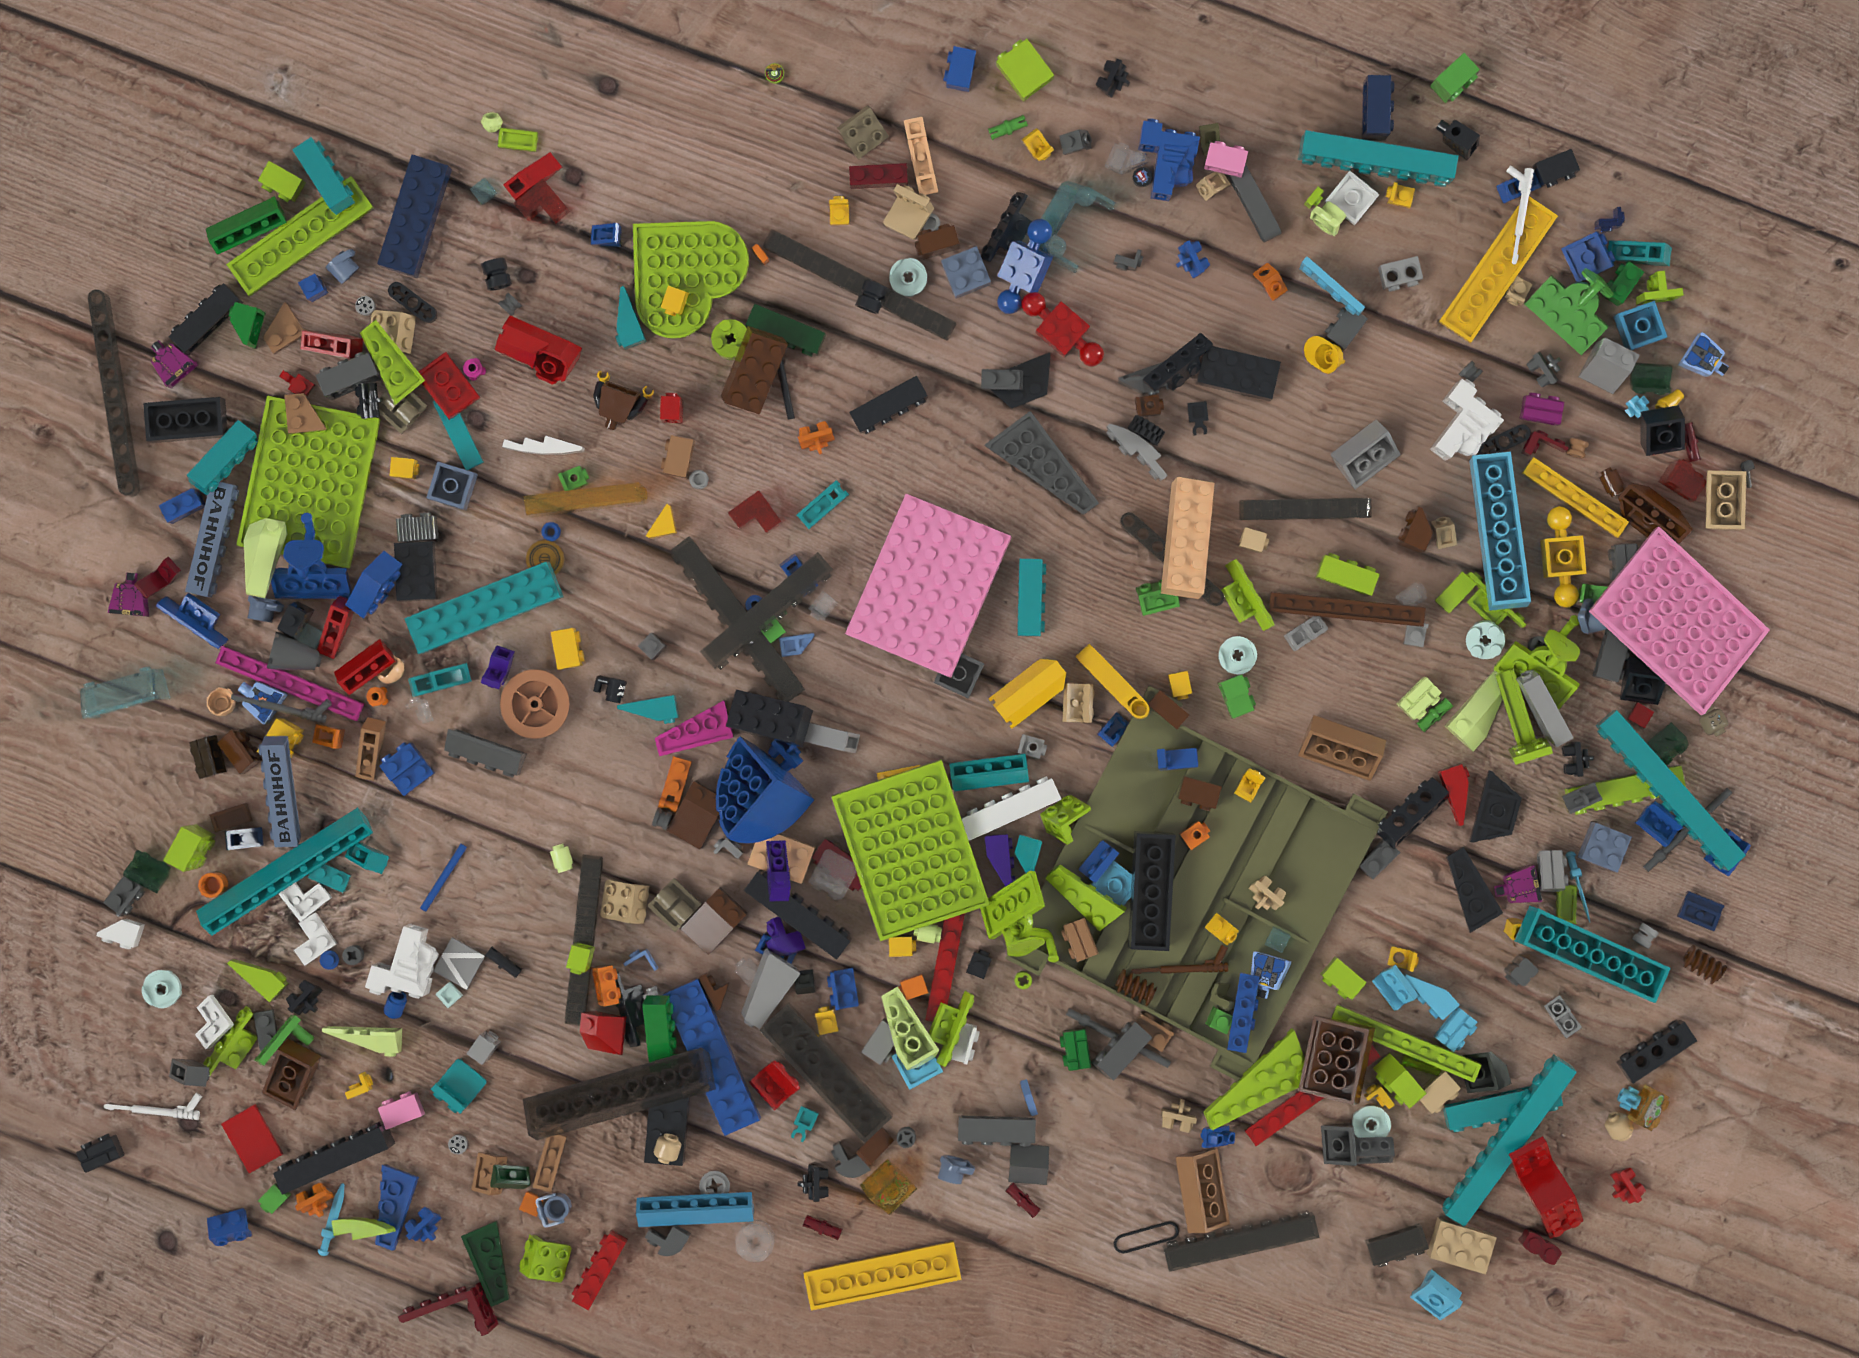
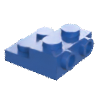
M1596 231L1561 248L1576 282L1586 280L1581 273L1584 268L1599 274L1615 266L1613 263L1616 261L1612 251L1608 252L1605 246L1608 242L1603 233L1600 234L1599 231Z
M404 742L396 748L398 752L393 756L388 754L382 758V764L379 767L388 779L395 784L401 794L406 796L435 774V772L413 743L406 744Z

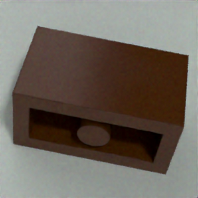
M1183 776L1177 798L1181 799V804L1192 806V803L1200 805L1199 809L1210 811L1211 808L1216 809L1222 787Z

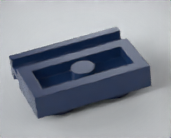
M1687 891L1677 917L1715 931L1724 905Z

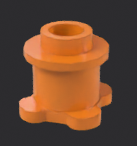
M370 688L366 695L371 706L387 705L389 702L386 696L387 688ZM376 693L379 695L377 700L374 698Z

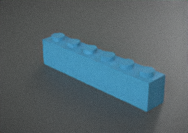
M752 1192L641 1197L636 1200V1217L638 1227L753 1222L754 1204Z

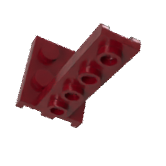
M481 1282L469 1288L465 1286L459 1287L454 1290L455 1293L450 1295L448 1292L437 1296L438 1299L434 1301L427 1299L422 1301L418 1307L414 1308L413 1305L403 1309V1313L398 1316L399 1321L404 1323L467 1299L468 1310L471 1314L473 1313L475 1328L478 1332L480 1331L481 1336L489 1334L499 1324Z

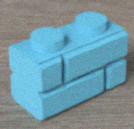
M1457 1007L1433 1037L1451 1051H1459L1465 1044L1463 1040L1466 1036H1471L1477 1029V1026H1475L1477 1021Z

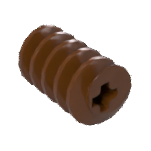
M1692 945L1687 950L1683 961H1685L1684 968L1691 965L1690 972L1697 969V976L1704 973L1703 980H1707L1710 977L1711 985L1721 979L1727 969V965L1722 966V962L1716 961L1714 957L1709 958V954L1703 953L1701 949H1696L1695 945Z
M1122 969L1114 987L1117 986V993L1124 990L1125 997L1129 993H1132V1000L1138 996V1003L1145 999V1006L1150 1004L1157 990V987L1154 989L1153 982L1148 985L1146 979L1140 982V976L1138 975L1134 979L1131 972L1126 976L1125 969Z

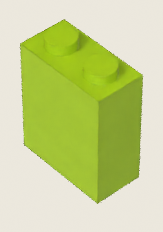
M1028 39L1017 41L1012 46V50L1008 53L1007 51L1002 52L996 61V66L1023 102L1054 79L1053 72Z

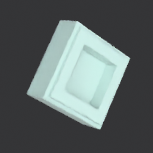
M451 981L435 994L447 1008L463 996Z

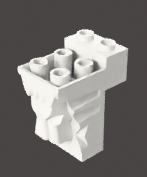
M1461 379L1456 382L1442 401L1457 412L1430 448L1431 451L1445 461L1450 459L1455 452L1465 456L1476 455L1481 444L1504 421L1501 418V413L1493 408L1490 410L1485 406L1486 402L1481 398L1473 397L1478 390L1474 388L1475 384L1468 379Z
M414 924L403 926L392 966L381 962L371 965L365 988L370 989V993L381 995V993L389 990L397 993L405 991L409 993L408 996L418 999L429 994L432 983L430 976L434 970L433 965L439 953L436 952V948L425 943L428 929Z

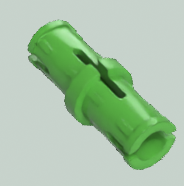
M1021 115L1010 121L1005 120L1000 125L988 128L991 139L994 140L1005 134L1011 135L1013 131L1027 127V121H1024L1025 116Z
M1444 698L1433 709L1430 708L1429 712L1416 724L1422 731L1426 732L1436 721L1439 722L1441 717L1453 708V705L1448 699Z

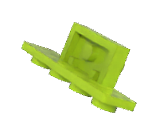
M1237 559L1227 563L1225 567L1234 582L1221 589V592L1239 623L1254 615L1263 631L1274 626L1272 616L1268 613L1262 599L1256 593L1252 582L1244 572L1243 566Z
M1468 572L1466 574L1479 588L1466 603L1484 620H1489L1499 625L1508 616L1520 628L1526 626V623L1523 622L1525 618L1518 612L1514 613L1511 609L1489 611L1486 585L1482 582L1483 578L1476 572Z
M964 991L958 1008L940 1003L928 1033L934 1042L943 1045L936 1061L943 1067H946L947 1063L952 1059L953 1048L959 1041L961 1028L965 1026L968 1011L974 1004V995L967 991Z
M245 1006L243 1010L238 1012L234 1025L225 1033L223 1039L217 1042L211 1056L205 1059L203 1065L209 1067L210 1075L220 1061L237 1069L258 1039L255 1034L244 1029L253 1015L250 1007Z

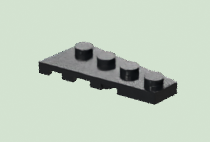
M1464 847L1446 856L1469 933L1503 914Z

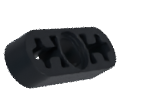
M394 282L389 286L388 293L390 297L425 323H432L437 319L436 309L399 282ZM401 287L400 291L406 295L405 298L399 294L394 296L395 292L393 289ZM412 297L418 300V305L415 308L408 306V300ZM422 307L426 311L431 309L432 317L425 319V314L420 311V308Z
M1523 424L1511 428L1482 443L1478 455L1487 454L1482 452V449H1484L1483 445H1486V447L1493 445L1492 440H1494L1496 448L1491 449L1489 454L1501 453L1528 440L1531 431L1528 426ZM1519 428L1521 431L1525 430L1524 439L1519 436L1514 439L1516 443H1513V438L1509 432L1515 435L1519 432ZM1501 436L1509 439L1507 447L1499 445V438Z

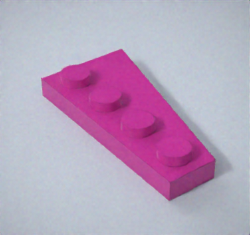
M725 700L655 737L659 756L734 738L732 729L726 727L728 712Z

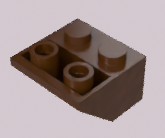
M1416 507L1411 511L1409 510L1405 518L1407 525L1404 529H1401L1398 539L1400 540L1399 545L1422 553L1426 551L1433 532L1423 508Z
M230 730L217 744L238 773L245 774L263 760L257 752L258 748L250 744V737L245 731Z

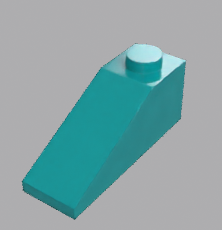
M1609 240L1608 252L1612 251L1616 261L1620 262L1630 261L1635 264L1670 266L1672 247L1667 243Z
M622 286L620 287L616 329L618 335L615 337L619 347L623 346L627 350L647 341L628 292Z
M675 695L617 705L619 710L657 721H664V724L674 723L675 718H679Z

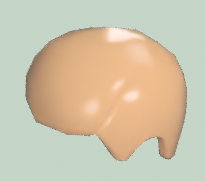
M394 655L395 662L376 676L383 683H394L404 673V663Z
M218 687L207 697V708L216 716H226L232 713L236 707V701L231 699V695L234 693L229 688Z

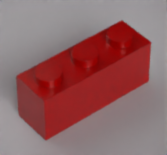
M378 639L334 671L337 683L350 695L392 665L395 659L392 651L381 639Z

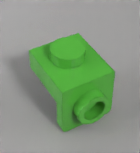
M1582 583V588L1580 587L1578 591L1580 603H1583L1585 599H1593L1595 604L1608 587Z

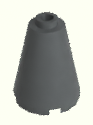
M276 632L267 668L276 670H315V667H320L322 656H319V651L281 632Z

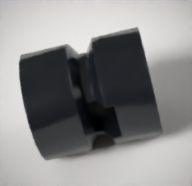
M505 258L491 259L481 263L483 274L487 276L485 282L488 291L500 290L512 285L510 275L506 273L508 268Z
M864 280L861 288L863 294L858 296L855 306L865 311L879 314L882 306L880 300L885 298L888 288L873 281Z

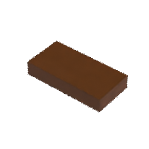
M1161 690L1148 703L1149 707L1176 730L1189 716L1186 711Z
M247 803L209 814L215 833L253 821Z
M881 1126L855 1153L869 1167L892 1144L894 1139Z

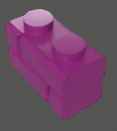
M1530 392L1529 395L1523 397L1519 418L1558 426L1561 424L1564 402L1559 401L1560 398L1556 396H1548V399L1541 398V394Z

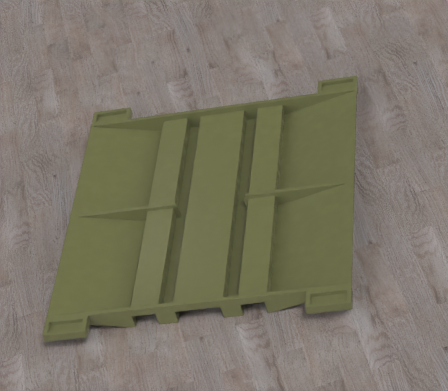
M1148 686L1142 698L1148 704L1158 693V690ZM1168 696V697H1169L1171 700H1173L1178 706L1182 707L1183 703H1181V702L1175 700L1174 698ZM1150 707V712L1146 718H1131L1087 802L1091 807V811L1078 819L1071 833L1073 842L1068 845L1065 844L1052 870L1058 865H1062L1079 876L1085 884H1091L1093 881L1080 872L1079 867L1099 842L1103 840L1119 852L1114 861L1132 874L1134 831L1175 834L1169 951L1132 950L1128 947L1130 898L1124 905L1127 907L1126 911L1101 931H1098L1086 919L1099 954L1077 962L1076 958H1071L1068 951L1071 948L1069 940H1064L1061 930H1064L1063 925L1084 918V916L1047 880L1041 889L1045 907L1032 915V928L1047 929L1052 933L1059 960L1054 963L1217 1048L1218 1050L1209 1066L1239 1081L1243 1077V1073L1259 1058L1377 834L1379 822L1385 818L1388 811L1354 793L1343 810L1183 725L1176 730ZM1189 748L1197 749L1198 767L1164 771L1158 769L1157 749H1165L1166 751ZM1249 768L1259 771L1265 777L1251 803L1234 794L1242 776ZM1183 776L1221 786L1216 809L1211 808L1210 811L1199 809V804L1192 803V806L1181 804V799H1178L1177 796ZM1196 821L1204 822L1210 830L1208 833L1210 838L1193 850H1190L1179 833ZM1263 876H1267L1272 881L1268 887L1271 892H1274L1277 887L1286 892L1282 900L1284 904L1277 910L1271 907L1266 910L1263 906L1257 910L1255 908L1257 901L1252 898L1255 893L1248 889L1251 884ZM1216 913L1239 930L1236 939L1229 943V945H1225L1205 928ZM1045 942L1042 946L1025 956L1015 957L1008 956L1007 954L1005 959L1040 976L1048 961L1049 953ZM1221 945L1228 948L1222 960L1223 963L1228 962V972L1161 974V972H1142L1140 975L1133 974V979L1138 975L1140 976V982L1146 979L1147 985L1153 982L1154 989L1157 987L1154 997L1148 1006H1145V999L1138 1003V996L1132 1000V993L1125 997L1124 990L1117 993V986L1114 987L1122 969L1126 970L1127 976L1132 969L1203 964L1205 960L1215 959ZM1254 951L1292 961L1279 990L1270 989L1267 999L1256 996L1259 1003L1257 1011L1253 1012L1255 1026L1254 1030H1250L1247 1052L1227 1050L1231 1026L1228 1033L1224 1034L1205 1024L1213 1006L1217 1008L1220 1006L1210 1001L1215 983L1229 984L1226 995L1236 1000L1240 973L1251 975ZM1231 1009L1228 1013L1233 1015L1234 1009Z

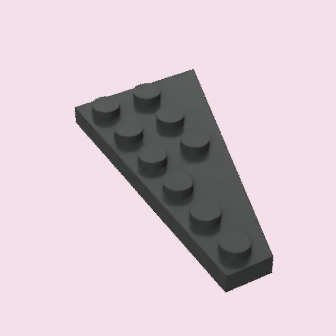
M1031 411L984 445L1082 515L1099 504Z

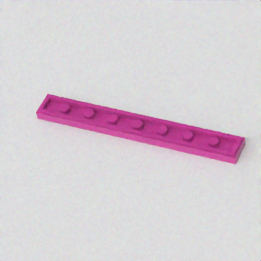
M226 646L221 647L215 662L225 668L318 706L326 699H329L332 705L327 710L354 721H358L364 707L362 702L287 671L268 669L267 663Z

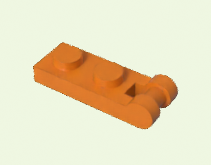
M673 756L658 808L671 809V812H677L692 761ZM668 795L675 797L674 802L667 800Z

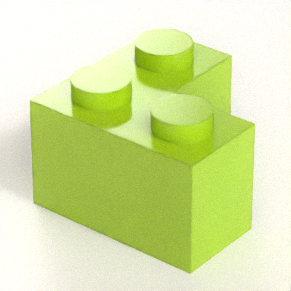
M1390 1053L1373 1067L1377 1073L1375 1076L1377 1080L1391 1094L1393 1092L1396 1094L1394 1098L1401 1106L1405 1104L1410 1109L1427 1094Z

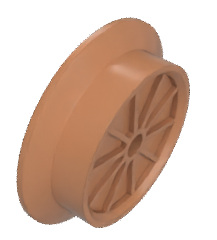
M527 670L515 675L504 687L500 700L501 713L508 727L518 735L532 739L543 738L556 732L565 722L569 712V696L563 683L553 674L543 670ZM535 700L538 702V706L536 708L533 706V702Z

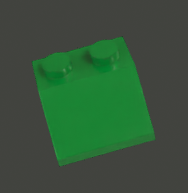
M235 302L234 306H231L229 310L230 322L242 343L252 349H256L266 313L256 307Z

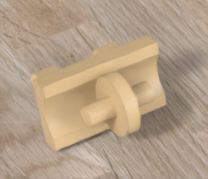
M1263 876L1248 888L1255 893L1252 898L1257 901L1255 905L1257 910L1261 906L1266 910L1270 907L1277 910L1284 904L1282 900L1286 892L1279 887L1274 892H1271L1268 887L1272 881L1267 876Z
M1180 1099L1179 1104H1171V1109H1175L1177 1112L1163 1108L1161 1110L1162 1127L1172 1129L1174 1120H1180L1179 1130L1182 1132L1190 1133L1193 1124H1196L1197 1118L1194 1115L1182 1113L1183 1111L1190 1113L1191 1107L1184 1106L1185 1100Z

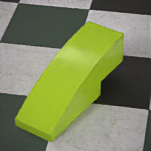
M348 1217L331 1221L334 1236L351 1233L353 1240L396 1231L395 1227L387 1223L363 1217Z

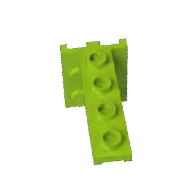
M1514 669L1495 674L1517 743L1513 748L1508 749L1514 764L1517 765L1553 754L1546 738L1536 739Z

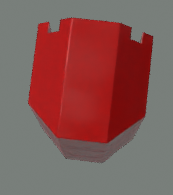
M511 315L505 321L502 327L504 330L502 335L499 334L495 346V351L530 366L532 370L535 368L538 379L550 384H556L560 380L563 382L567 379L578 362L582 347Z

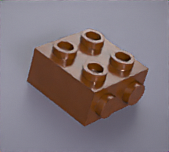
M944 224L938 227L939 230L932 232L931 229L921 231L915 242L917 255H922V259L925 260L959 250L960 243L954 225Z

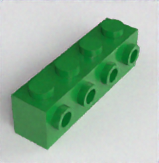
M274 196L206 228L209 243L218 255L287 222L284 210Z
M647 995L642 1006L650 1073H672L679 1060L678 1054H675L677 1039L673 1036L675 1030V1021L671 1017L673 1014V1003H670V997L667 995Z

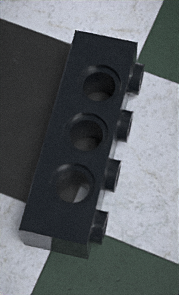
M1433 777L1428 781L1424 780L1418 786L1419 790L1417 792H1411L1405 798V803L1402 806L1397 805L1392 810V815L1388 819L1385 817L1379 822L1377 834L1393 849L1447 800L1449 792ZM1421 797H1426L1429 801L1424 802L1421 800ZM1412 809L1416 814H1410L1407 810ZM1394 822H1400L1403 826L1398 827Z
M1672 1021L1667 1025V1029L1655 1032L1651 1036L1652 1039L1647 1042H1640L1635 1046L1636 1049L1631 1053L1626 1052L1619 1057L1620 1060L1616 1063L1629 1082L1634 1084L1697 1042V1039L1684 1021ZM1674 1034L1676 1040L1673 1044H1669L1668 1037ZM1658 1045L1660 1051L1658 1054L1653 1055L1652 1048ZM1643 1056V1063L1637 1066L1636 1058Z

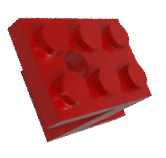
M1543 1136L1509 1154L1517 1179L1540 1215L1549 1239L1561 1236L1564 1231L1576 1228L1584 1221L1576 1196L1553 1161L1548 1144Z

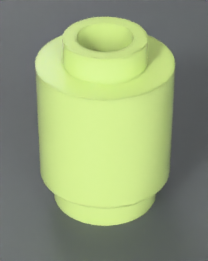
M564 844L553 846V851H550L558 873L573 869V860L569 847H564Z
M931 924L914 930L913 936H916V941L932 944L935 942L939 943L942 928Z

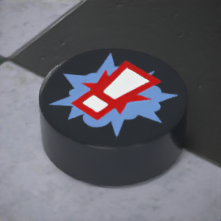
M1145 167L1137 168L1132 176L1134 184L1138 187L1148 186L1152 179L1150 170Z

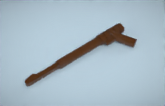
M1221 945L1215 959L1205 960L1203 964L1132 969L1131 973L1140 975L1142 972H1161V974L1228 972V962H1222L1228 948Z

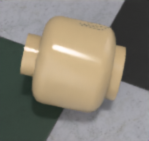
M1612 1112L1605 1121V1127L1612 1139L1625 1141L1632 1136L1634 1127L1627 1114Z
M665 1133L664 1136L658 1137L654 1148V1155L658 1158L659 1162L669 1164V1162L677 1160L681 1149V1142L677 1136Z

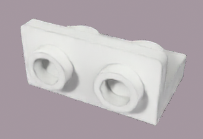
M966 1023L961 1028L960 1038L953 1048L951 1060L963 1062L966 1065L968 1060H973L975 1050L972 1049L973 1042L977 1043L980 1031H976V1025Z

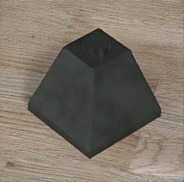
M1492 1052L1461 1055L1482 1064L1475 1082L1464 1079L1467 1093L1500 1090L1512 1084L1507 1065Z

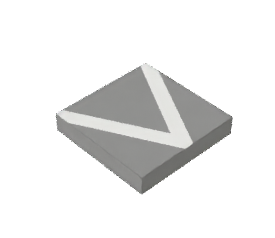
M452 937L433 971L467 990L485 955Z

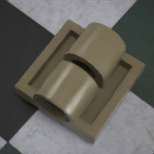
M868 105L837 127L842 139L858 160L889 137Z
M386 390L380 397L383 398V402H379L380 415L401 434L428 408L413 392L394 405L388 390Z
M673 878L649 903L648 907L676 932L702 903L678 880Z

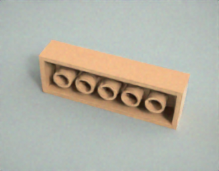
M1177 477L1171 484L1161 594L1199 599L1204 594L1215 484L1213 482Z

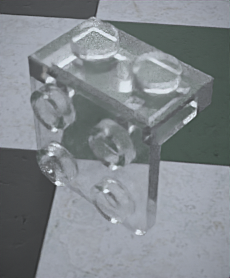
M826 849L808 882L811 883L812 888L820 892L824 890L828 892L829 897L838 901V899L842 900L857 871L854 862L830 849Z

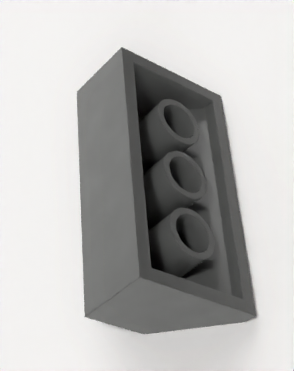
M448 729L444 751L449 752L448 756L457 759L462 756L467 758L466 762L477 765L478 762L485 764L484 768L491 771H496V769L502 770L503 775L513 778L514 775H520L527 753L458 729Z

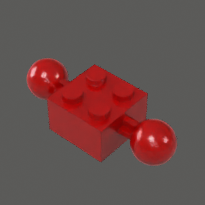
M1027 293L1023 297L1021 303L1023 311L1029 316H1039L1044 320L1035 333L1060 355L1065 357L1075 347L1080 351V359L1085 365L1094 367L1102 362L1104 358L1103 348L1098 343H1087L1082 339L1083 335L1089 330L1090 325L1062 301L1051 312L1046 308L1045 298L1040 293Z

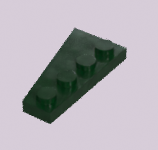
M496 1220L461 1236L491 1307L510 1299L498 1222Z

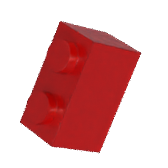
M666 393V396H661L660 420L663 423H683L684 400L677 393Z

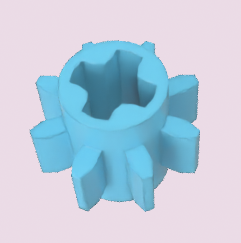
M1636 395L1626 403L1628 409L1625 412L1630 418L1634 415L1639 418L1641 411L1649 410L1646 405L1650 402L1645 396L1639 398Z
M1631 1086L1628 1089L1622 1088L1617 1097V1101L1621 1102L1619 1106L1628 1111L1631 1108L1636 1109L1642 1098L1638 1095L1639 1091Z

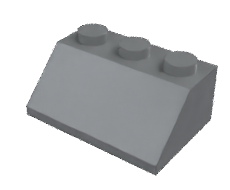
M1375 420L1330 455L1351 486L1357 489L1401 454L1389 431Z

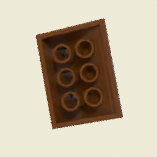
M1314 1015L1298 1091L1350 1105L1359 1104L1375 1028Z

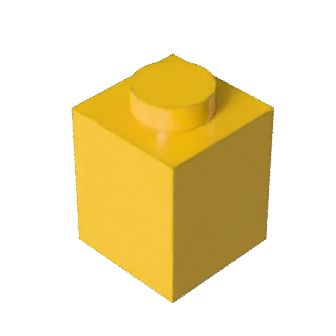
M668 286L661 308L666 309V314L674 317L676 314L682 315L689 293Z
M391 457L390 477L416 480V475H419L420 464H417V460Z
M1188 671L1167 675L1172 697H1177V700L1189 698L1188 694H1192Z
M912 935L889 938V957L913 956V952L916 951V940H912Z

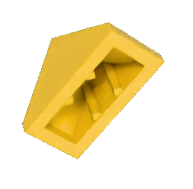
M666 504L646 534L650 539L677 534L672 507Z

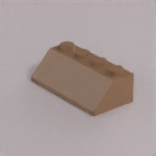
M1313 715L1298 756L1371 781L1384 755L1386 740Z
M1218 1148L1177 1156L1176 1163L1188 1233H1208L1229 1225L1230 1220Z

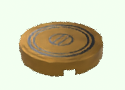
M548 540L537 541L531 545L526 555L527 567L531 568L547 561L551 563L555 575L558 574L563 568L565 561L562 549L556 543Z

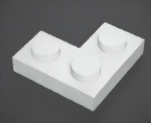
M296 882L278 893L300 922L332 898L321 883H318L305 894Z
M316 912L299 923L309 940L294 951L304 966H306L325 951L338 944Z
M209 995L197 1007L207 1023L195 1035L205 1049H211L234 1025L214 995Z

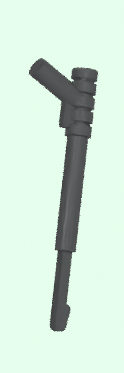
M236 694L231 695V699L237 702L243 701L259 705L262 708L298 716L302 719L305 718L306 720L325 724L327 715H322V713L332 705V702L326 699L316 709L306 707L301 710L265 700H256Z

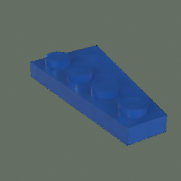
M384 1164L381 1169V1196L378 1204L379 1219L377 1220L395 1227L396 1231L377 1235L375 1245L394 1251L419 1177Z

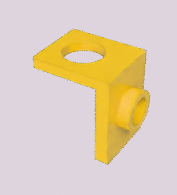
M1391 946L1387 965H1396L1398 968L1413 972L1414 968H1417L1418 953ZM1397 952H1401L1404 955V960L1401 963H1396L1393 960V956Z

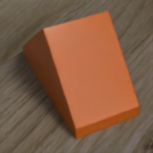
M316 724L312 743L334 749L342 748L345 729Z

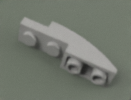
M1113 424L1106 426L1108 430L1106 434L1112 441L1116 439L1120 444L1119 450L1125 456L1128 454L1130 457L1137 453L1138 456L1136 458L1143 466L1146 464L1149 467V474L1155 481L1159 479L1161 482L1168 476L1156 462L1161 455L1146 440L1123 427Z

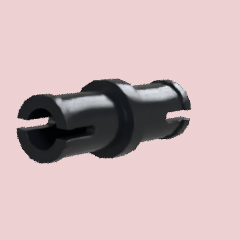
M493 946L485 955V957L496 963L500 970L501 968L504 969L515 979L523 969L512 962L509 956H504Z

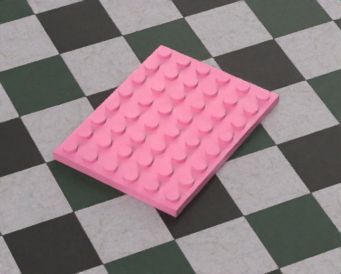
M905 494L845 634L951 678L1012 537Z
M1656 527L1589 610L1596 619L1700 715L1706 713L1770 631L1660 527Z

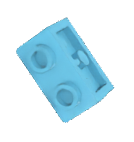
M1396 965L1383 970L1372 980L1394 1011L1419 996Z

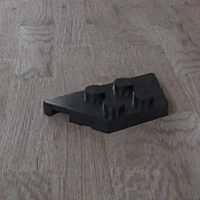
M1050 352L1006 369L1023 371V390L991 391L1011 409L1046 396L1048 392Z
M1490 770L1487 772L1469 840L1472 843L1512 835L1522 800L1519 794L1513 791Z

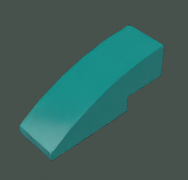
M467 663L408 679L413 698L472 682Z

